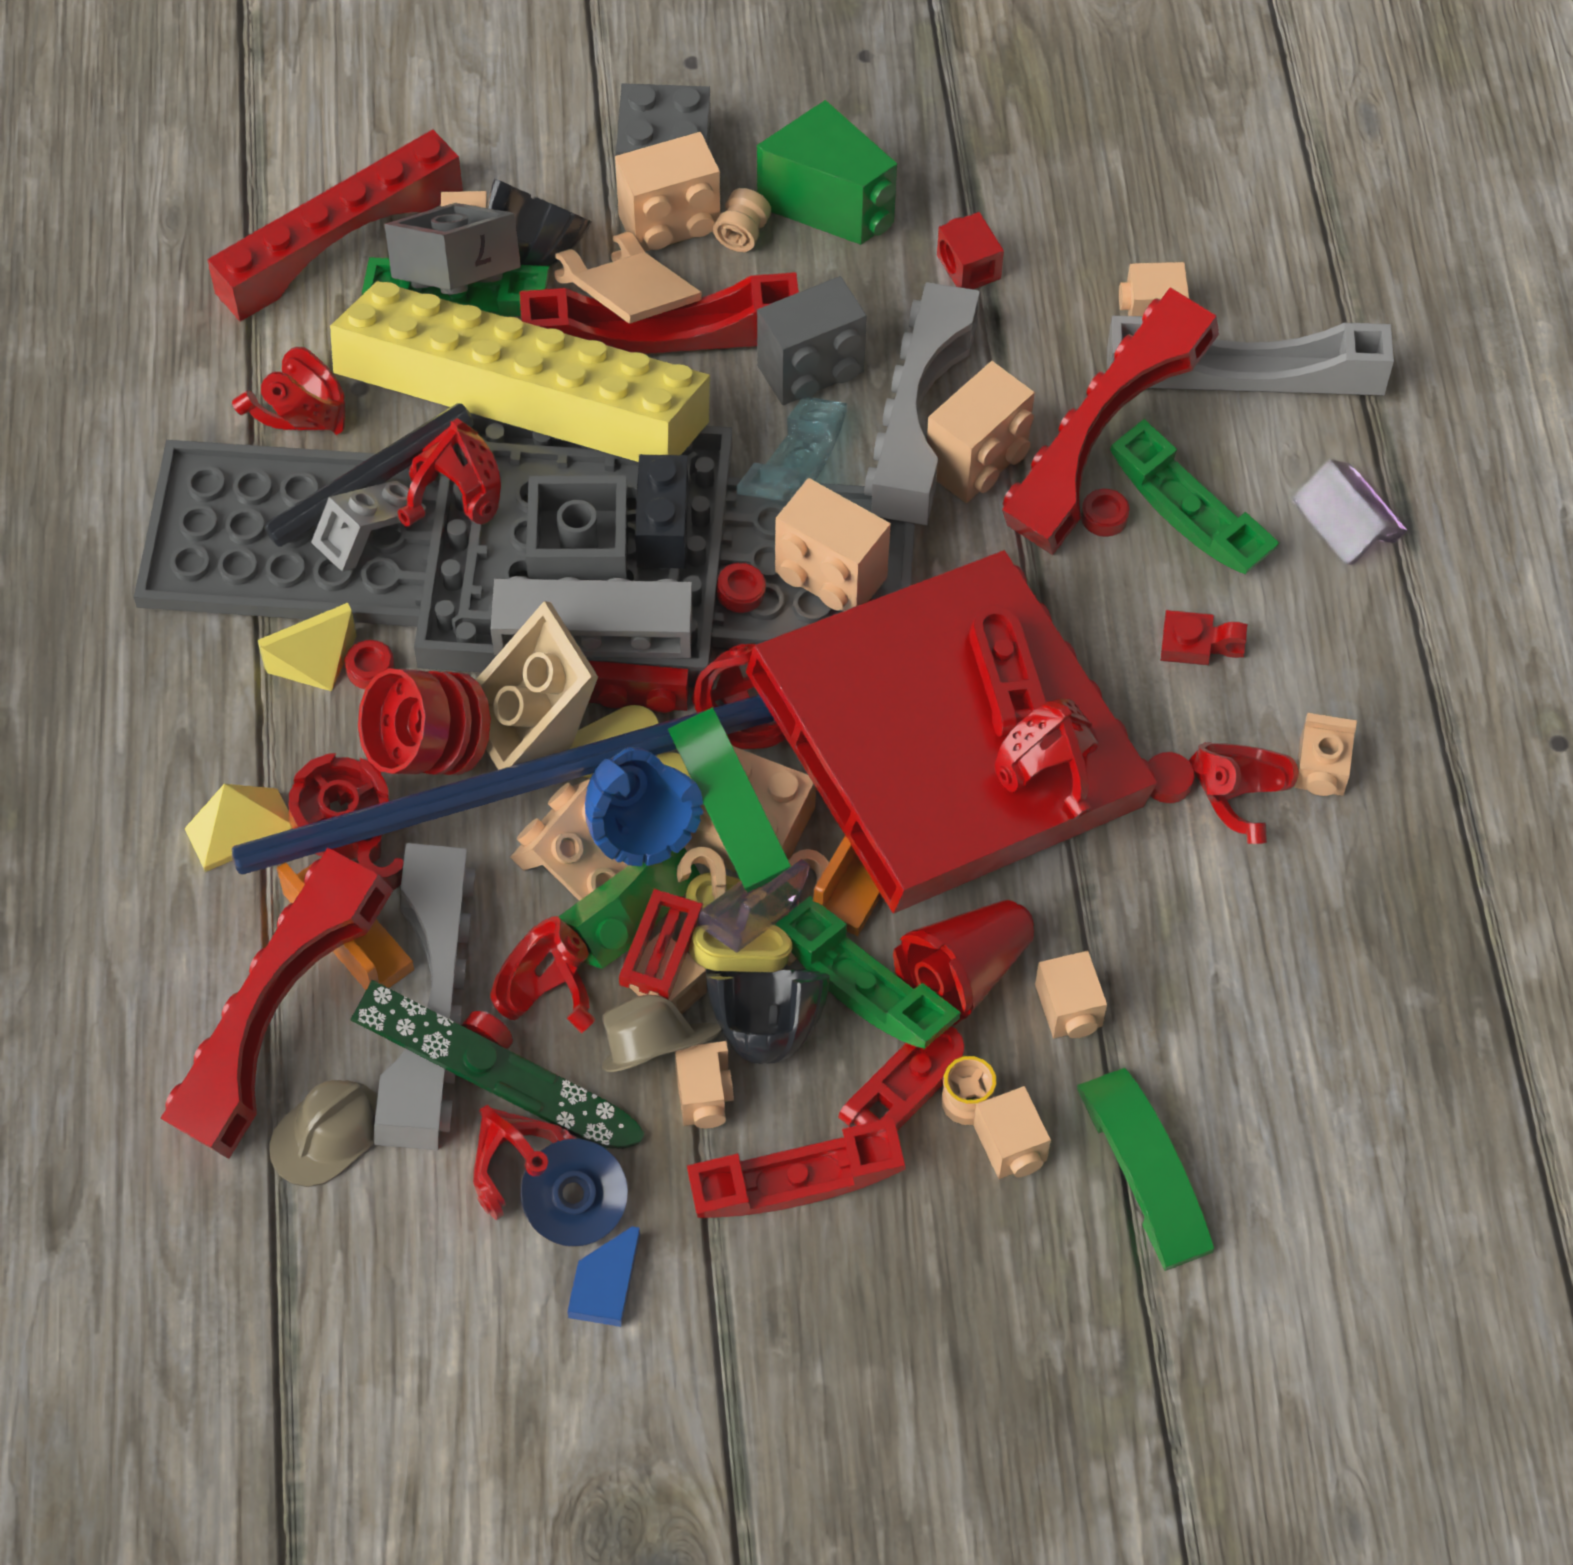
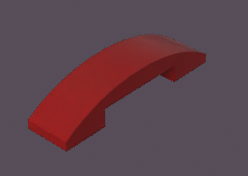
M894 1117L842 1129L844 1137L752 1159L740 1161L739 1154L737 1153L686 1165L697 1217L744 1216L803 1206L867 1187L905 1170V1162Z

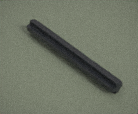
M456 403L268 521L265 525L268 536L276 546L283 547L319 524L329 497L383 484L410 467L413 459L421 454L430 442L451 426V421L458 418L472 427L474 422L470 412L462 403Z

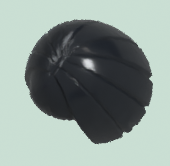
M496 178L491 186L487 208L511 212L515 215L520 265L549 266L551 268L560 261L556 259V253L573 249L581 241L592 221L536 196L531 198V194Z
M782 968L776 972L716 971L707 975V987L711 1005L724 1036L732 1049L742 1058L758 1064L782 1062L795 1055L805 1045L821 1017L830 986V976L827 973L805 969Z

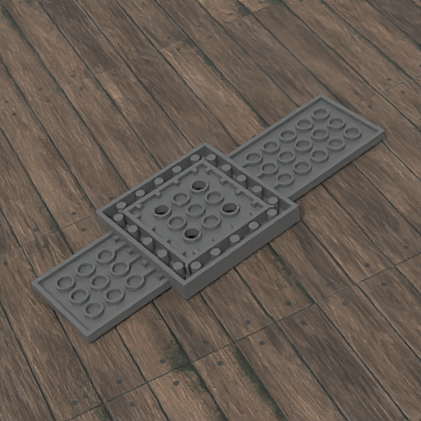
M470 413L474 422L471 428L477 431L478 435L486 442L498 465L501 491L499 508L494 517L482 525L473 522L464 513L462 493L455 482L439 472L435 480L426 486L423 494L422 504L426 507L425 517L410 526H404L400 522L371 530L356 568L341 571L311 543L318 525L283 547H278L273 543L266 532L265 525L274 517L376 453L166 439L134 600L137 608L309 619L348 603L352 610L354 623L417 627L414 644L417 668L482 673L497 656L494 655L491 636L494 579H510L517 572L527 571L528 503L524 502L522 498L528 494L529 476L627 475L628 498L637 499L639 462ZM705 426L681 454L687 455L688 460L685 568H637L635 544L636 509L628 511L627 579L630 581L673 579L678 582H692L691 658L586 657V659L598 662L688 669L689 687H695L700 672L711 663L712 647L732 648L740 644L751 643L757 645L843 612V610L831 609L822 602L820 597L806 589L789 585L775 572L776 517L805 482L730 477L733 450L732 427ZM456 443L452 448L461 464L465 466L468 461L459 444ZM410 467L384 483L398 481L410 488L412 483L409 476ZM819 483L871 512L872 496L864 495L865 486ZM882 518L891 523L888 574L886 580L869 601L911 586L915 523ZM747 563L753 565L761 571L765 578L766 589L763 601L756 609L750 612H733L725 608L717 598L716 588L719 574L730 564Z

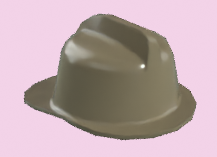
M646 994L634 997L608 1010L603 1015V1023L607 1032L611 1054L602 1063V1069L606 1072H617L632 1068L656 1056L707 1042L717 1037L722 1030L716 1023L688 1024L673 1002L662 996Z
M349 1080L325 1081L315 1086L305 1096V1099L292 1109L273 1130L269 1143L270 1161L278 1175L291 1184L304 1187L322 1185L340 1175L374 1145L377 1093L364 1084Z

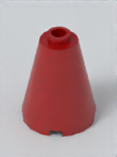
M1006 899L911 930L899 939L902 940L901 944L894 948L895 972L901 980L913 989L923 983L960 1011V1019L953 1024L956 1025L972 1013L1033 941L1034 921L1032 915L1023 905Z

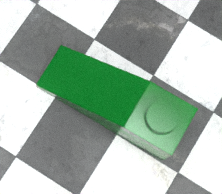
M685 847L678 853L671 851V857L661 863L648 866L643 862L642 866H627L558 916L570 928L576 931L585 943L589 954L583 963L603 969L630 949L654 889L680 897L686 893L690 882L701 874L695 864L690 867L692 873L689 878L678 882L677 868L687 852ZM662 906L654 927L668 913L669 907Z

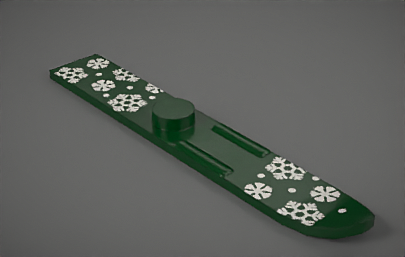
M371 980L350 1021L551 1124L558 1125L562 1129H566L570 1134L580 1139L594 1142L604 1148L625 1149L638 1145L644 1137V1131L639 1124L627 1113L607 1100L374 980Z

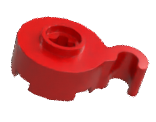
M336 753L325 754L310 760L296 773L293 779L294 784L289 792V822L291 828L294 829L388 802V787L381 772L366 759L360 757V761L349 757H336ZM338 801L340 806L345 803L349 805L347 810L335 812L330 810V803ZM383 834L332 849L348 859H357L358 864L377 873L393 890L401 885L403 859L396 858L386 867H378L373 864L381 856V839ZM325 851L316 853V855L322 857Z

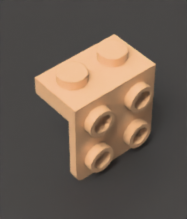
M590 779L574 786L570 783L563 785L548 801V805L552 809L542 821L536 818L518 835L517 841L521 845L510 856L523 871L543 865L579 901L629 866L623 861L618 863L615 859L612 860L607 857L591 837L585 818V796Z

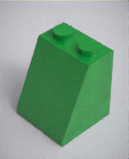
M826 100L757 145V192L763 195L769 202L772 213L862 245L875 235H882L894 223L897 163Z

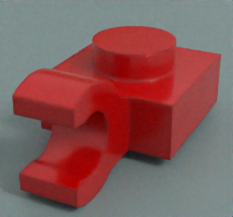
M1166 610L1160 661L1209 665L1210 653L1232 658L1244 657L1248 624L1226 622L1220 626L1213 627V614Z

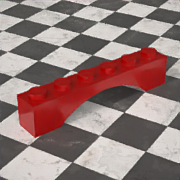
M434 129L428 131L208 258L207 261L215 294L240 322L277 301L289 284L313 259L348 233L370 222L391 215L409 212L422 213L432 210L441 205V192H463L459 156Z
M797 273L750 275L731 287L701 297L700 301L630 324L595 298L584 296L567 288L520 291L522 322L546 329H557L564 334L585 340L600 341L606 346L631 353L649 354L757 346V309L799 293Z
M1171 287L1161 300L1155 298L1148 305L1142 317V325L1133 336L1129 334L1120 342L1114 354V362L1105 373L1100 371L1096 374L1088 386L1086 399L1078 409L1072 408L1067 412L1058 429L1060 433L1050 446L1044 445L1039 449L1032 460V470L1022 483L1016 482L1013 484L1003 499L1002 505L1004 507L1002 512L1007 526L1051 555H1054L1081 519L1080 491L1083 471L1091 449L1106 424L1125 404L1144 390L1170 377L1192 371L1219 336L1217 316Z
M330 848L326 849L321 859L316 860L309 867L304 879L305 885L294 903L287 905L280 914L276 932L266 948H262L254 956L249 968L250 974L240 990L226 1001L222 1010L221 1021L211 1037L205 1039L197 1048L193 1066L183 1082L177 1084L168 1095L165 1104L166 1110L160 1118L227 1159H230L257 1115L255 1097L257 1060L265 1032L279 1004L296 981L317 961L343 944L366 935L394 891L377 873Z

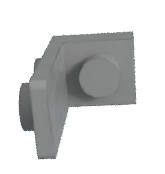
M391 481L329 497L311 543L341 571L356 568L371 530L401 522L397 512L400 508L407 505L409 488L398 481Z

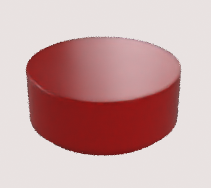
M1102 488L1094 490L1083 501L1081 511L1082 523L1089 532L1097 536L1109 537L1117 535L1127 525L1130 511L1129 503L1121 493L1113 489Z
M747 563L730 564L719 574L716 595L719 602L725 608L738 613L750 612L762 603L766 581L761 571L753 565Z
M377 640L358 642L348 650L345 656V667L349 680L353 685L364 690L376 674L388 668H395L391 649L383 642Z
M1162 752L1153 756L1148 761L1152 767L1154 778L1157 781L1150 795L1153 799L1162 803H1176L1189 795L1194 781V769L1188 759L1174 752Z
M473 1011L461 1025L506 1049H509L513 1044L512 1034L508 1027L490 1013Z

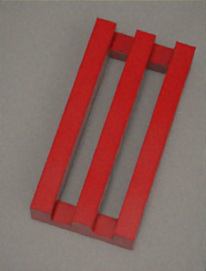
M654 889L619 974V986L630 988V985L639 987V992L649 994L650 991L658 993V996L669 1000L689 950L693 932L702 917L703 903ZM662 906L669 907L670 910L644 974L636 972ZM681 912L688 913L662 980L658 979L656 975Z

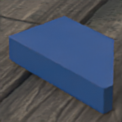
M630 1227L578 1261L567 1311L568 1318L618 1327L622 1326L641 1235L639 1227Z

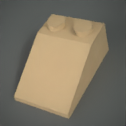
M544 601L476 679L488 699L491 724L486 750L498 770L569 750L572 747L598 679L597 674L551 602Z

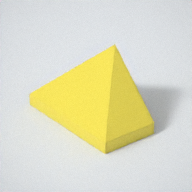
M345 603L259 639L258 644L267 673L332 691L345 663V656L357 637L352 610L349 604Z
M223 784L185 827L189 840L205 872L232 861V847L292 829L289 822V811L277 788Z

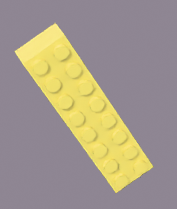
M377 281L330 325L333 373L449 407L456 403H462L472 414L639 462V454L681 455L709 423V374L692 370L685 365H674L649 358L643 353H631L606 346L600 341H589L567 335L557 329H546L528 324L515 317H504L482 311L475 306L461 305L443 300L433 294H422L404 289L394 283Z

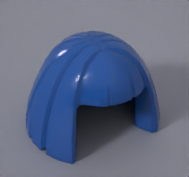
M627 747L610 759H604L592 775L585 796L586 823L594 843L607 857L612 860L615 859L618 863L623 861L630 866H642L643 862L650 866L670 858L671 851L678 853L692 839L691 833H696L701 822L700 816L703 814V810L700 805H703L702 794L693 779L679 770L663 764L659 758L648 750L639 747Z

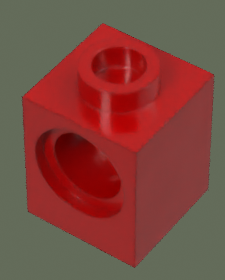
M980 212L963 218H954L948 223L939 226L937 257L956 287L973 290L1001 279L1004 250Z

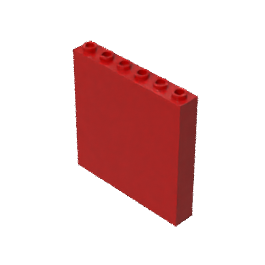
M1005 550L754 645L745 671L893 914L1144 807L1157 784L1152 767L1147 760L1140 757L1128 739V733L1124 724L1113 716L1102 698L1099 686L1088 678L1077 661L1074 648L1069 642L1063 640L1052 623L1049 610L1044 604L1039 603L1027 585L1024 572L1019 566L1014 565ZM990 605L1002 606L1012 611L1018 617L1046 702L1057 699H1070L1076 703L1082 713L1092 723L1098 739L1097 751L1083 757L1089 783L1086 799L1092 809L1078 819L1074 818L1064 803V800L1071 795L1073 789V777L1069 762L1045 768L1035 775L1027 786L1015 792L1005 789L997 777L995 761L999 748L1007 736L999 737L993 729L991 706L969 639V630L975 615L984 607ZM1022 699L1011 700L1014 710L1025 708ZM1056 729L1040 743L1043 750H1046L1062 736L1060 729Z

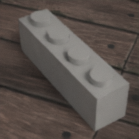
M516 576L510 579H494L491 615V636L494 655L499 654L544 601L552 603L585 657L691 658L692 582H678L673 579L629 581L623 578L601 581L579 580L573 577H564L559 580H542L523 576Z

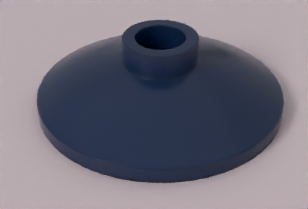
M565 1139L552 1143L542 1149L541 1152L548 1158L545 1172L540 1176H532L525 1170L521 1182V1204L531 1226L542 1237L563 1246L576 1247L588 1245L609 1234L620 1221L625 1211L628 1197L626 1177L617 1159L599 1144L583 1139ZM575 1183L582 1188L583 1197L580 1202L571 1204L564 1199L563 1189L567 1184Z

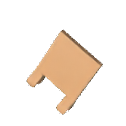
M630 232L613 236V241L617 242L621 250L611 253L613 262L588 270L578 253L570 249L556 253V259L560 260L564 267L554 271V277L558 282H573L629 324L701 300L702 292L645 253L637 238Z

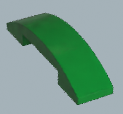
M369 257L362 295L377 281L390 282L404 289L422 294H433L440 299L461 305L475 306L482 311L496 315L517 317L521 316L520 291L547 289L550 271L549 266L521 265L520 268L504 272L503 279L487 283L474 282L468 284V290L465 292L443 294L438 287L414 288L409 281L392 278L389 258Z
M1145 419L1111 445V453L1144 498L1172 527L1210 557L1246 575L1278 548L1280 542L1246 511L1237 517L1174 459L1177 448Z
M713 707L669 728L668 731L691 779L696 782L701 791L703 804L746 892L755 890L792 872L793 869Z
M811 896L775 923V926L781 928L791 939V953L807 970L827 973L830 976L828 991L861 1018L883 1032L903 1042L925 1049L960 1019L961 1012L925 984L921 983L913 989L847 938V924L823 905L814 902Z
M1124 1067L1078 1084L1077 1091L1098 1134L1104 1132L1144 1215L1142 1225L1164 1271L1213 1253L1214 1246L1208 1227L1184 1167L1155 1110L1132 1075Z

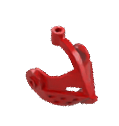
M296 346L289 349L282 359V372H272L262 381L261 394L263 399L272 405L277 414L270 412L260 405L256 396L250 390L245 391L232 400V405L239 415L242 416L249 412L259 422L275 429L331 430L335 435H338L345 429L346 403L344 402L345 395L343 389L331 370L305 347Z
M457 418L451 421V426L423 449V452L413 459L409 472L412 483L407 495V505L400 508L397 512L398 518L404 526H410L425 517V510L421 505L426 486L435 480L439 472L455 482L462 493L464 513L476 524L482 525L489 522L499 508L501 479L494 455L486 442L478 435V432ZM456 443L459 444L468 461L465 466L461 464L452 448Z
M756 644L734 646L722 653L700 672L696 680L694 696L691 697L696 713L712 707H719L715 703L717 700H721L724 704H729L750 698L747 689L753 688L754 685L748 676L743 678L739 665L748 664ZM721 673L716 688L712 690L717 676ZM776 721L727 734L731 745L740 749L769 748L786 739Z
M1057 699L1042 704L1041 707L1031 712L1019 722L1001 744L995 761V771L1000 783L1008 791L1015 792L1027 786L1032 778L1045 768L1069 762L1073 777V789L1071 795L1064 800V803L1075 819L1084 816L1092 807L1086 799L1089 783L1083 757L1092 754L1098 748V739L1092 723L1082 713L1076 703L1070 699ZM1056 729H1060L1062 736L1046 750H1043L1040 743Z
M1211 742L1200 744L1198 750L1188 761L1192 764L1194 772L1218 817L1231 830L1247 834V844L1267 843L1266 822L1252 823L1242 819L1233 811L1227 800L1244 793L1290 790L1298 780L1299 771L1295 760L1283 753L1252 746Z
M557 916L549 917L529 930L509 954L494 980L490 996L494 1007L500 1014L509 1020L515 1021L527 1012L544 992L566 982L573 998V1011L566 1019L581 1034L594 1023L596 1019L588 1012L590 1005L587 990L577 972L578 967L589 954L585 943L578 936V933ZM551 952L554 961L541 976H538L535 968Z
M487 1104L479 1110L482 1118L473 1171V1184L478 1195L477 1199L487 1214L490 1213L495 1220H498L504 1216L502 1207L505 1206V1201L487 1173L490 1159L497 1147L504 1141L509 1140L526 1160V1171L532 1176H540L547 1168L548 1158L543 1152L534 1151L523 1136L533 1135L545 1138L552 1143L577 1138L558 1125L493 1109Z

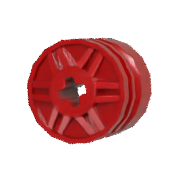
M388 668L376 674L367 685L359 705L358 731L361 747L368 761L380 772L459 776L475 767L483 757L489 741L491 716L488 699L480 683L466 673Z

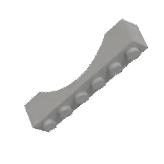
M926 282L922 299H913L909 318V327H914L913 333L905 332L903 336L900 359L905 360L904 366H895L891 391L896 393L895 399L887 398L883 426H887L886 433L878 432L873 459L878 461L877 468H868L865 481L864 495L872 496L871 513L878 517L923 525L928 524L936 492L938 457L925 439L917 413L924 396L933 383L951 366L970 355L978 321L980 291Z
M1112 316L1107 344V370L1115 360L1114 354L1118 345L1124 337L1129 334L1133 336L1143 323V316ZM1342 323L1312 335L1275 342L1246 343L1216 339L1192 371L1170 377L1150 388L1385 395L1394 362L1391 324Z
M406 843L401 882L400 912L414 929L426 955L431 977V992L427 1008L460 1025L462 1005H452L454 989L464 990L467 959L457 958L458 943H469L471 913H462L463 898L473 899L476 868L466 867L467 848ZM405 1049L400 1057L380 1075L374 1125V1145L438 1150L439 1131L450 1132L453 1101L443 1100L444 1083L455 1084V1074Z

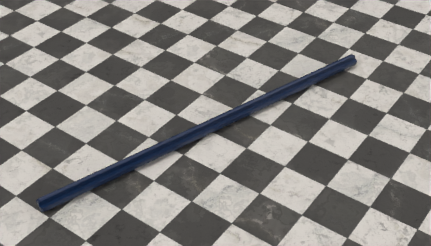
M760 695L713 708L726 735L775 721ZM704 711L241 843L232 847V859L237 872L244 875L326 851L327 848L334 849L593 774L604 759H610L627 747L643 748L654 755L676 750L677 748L668 729Z

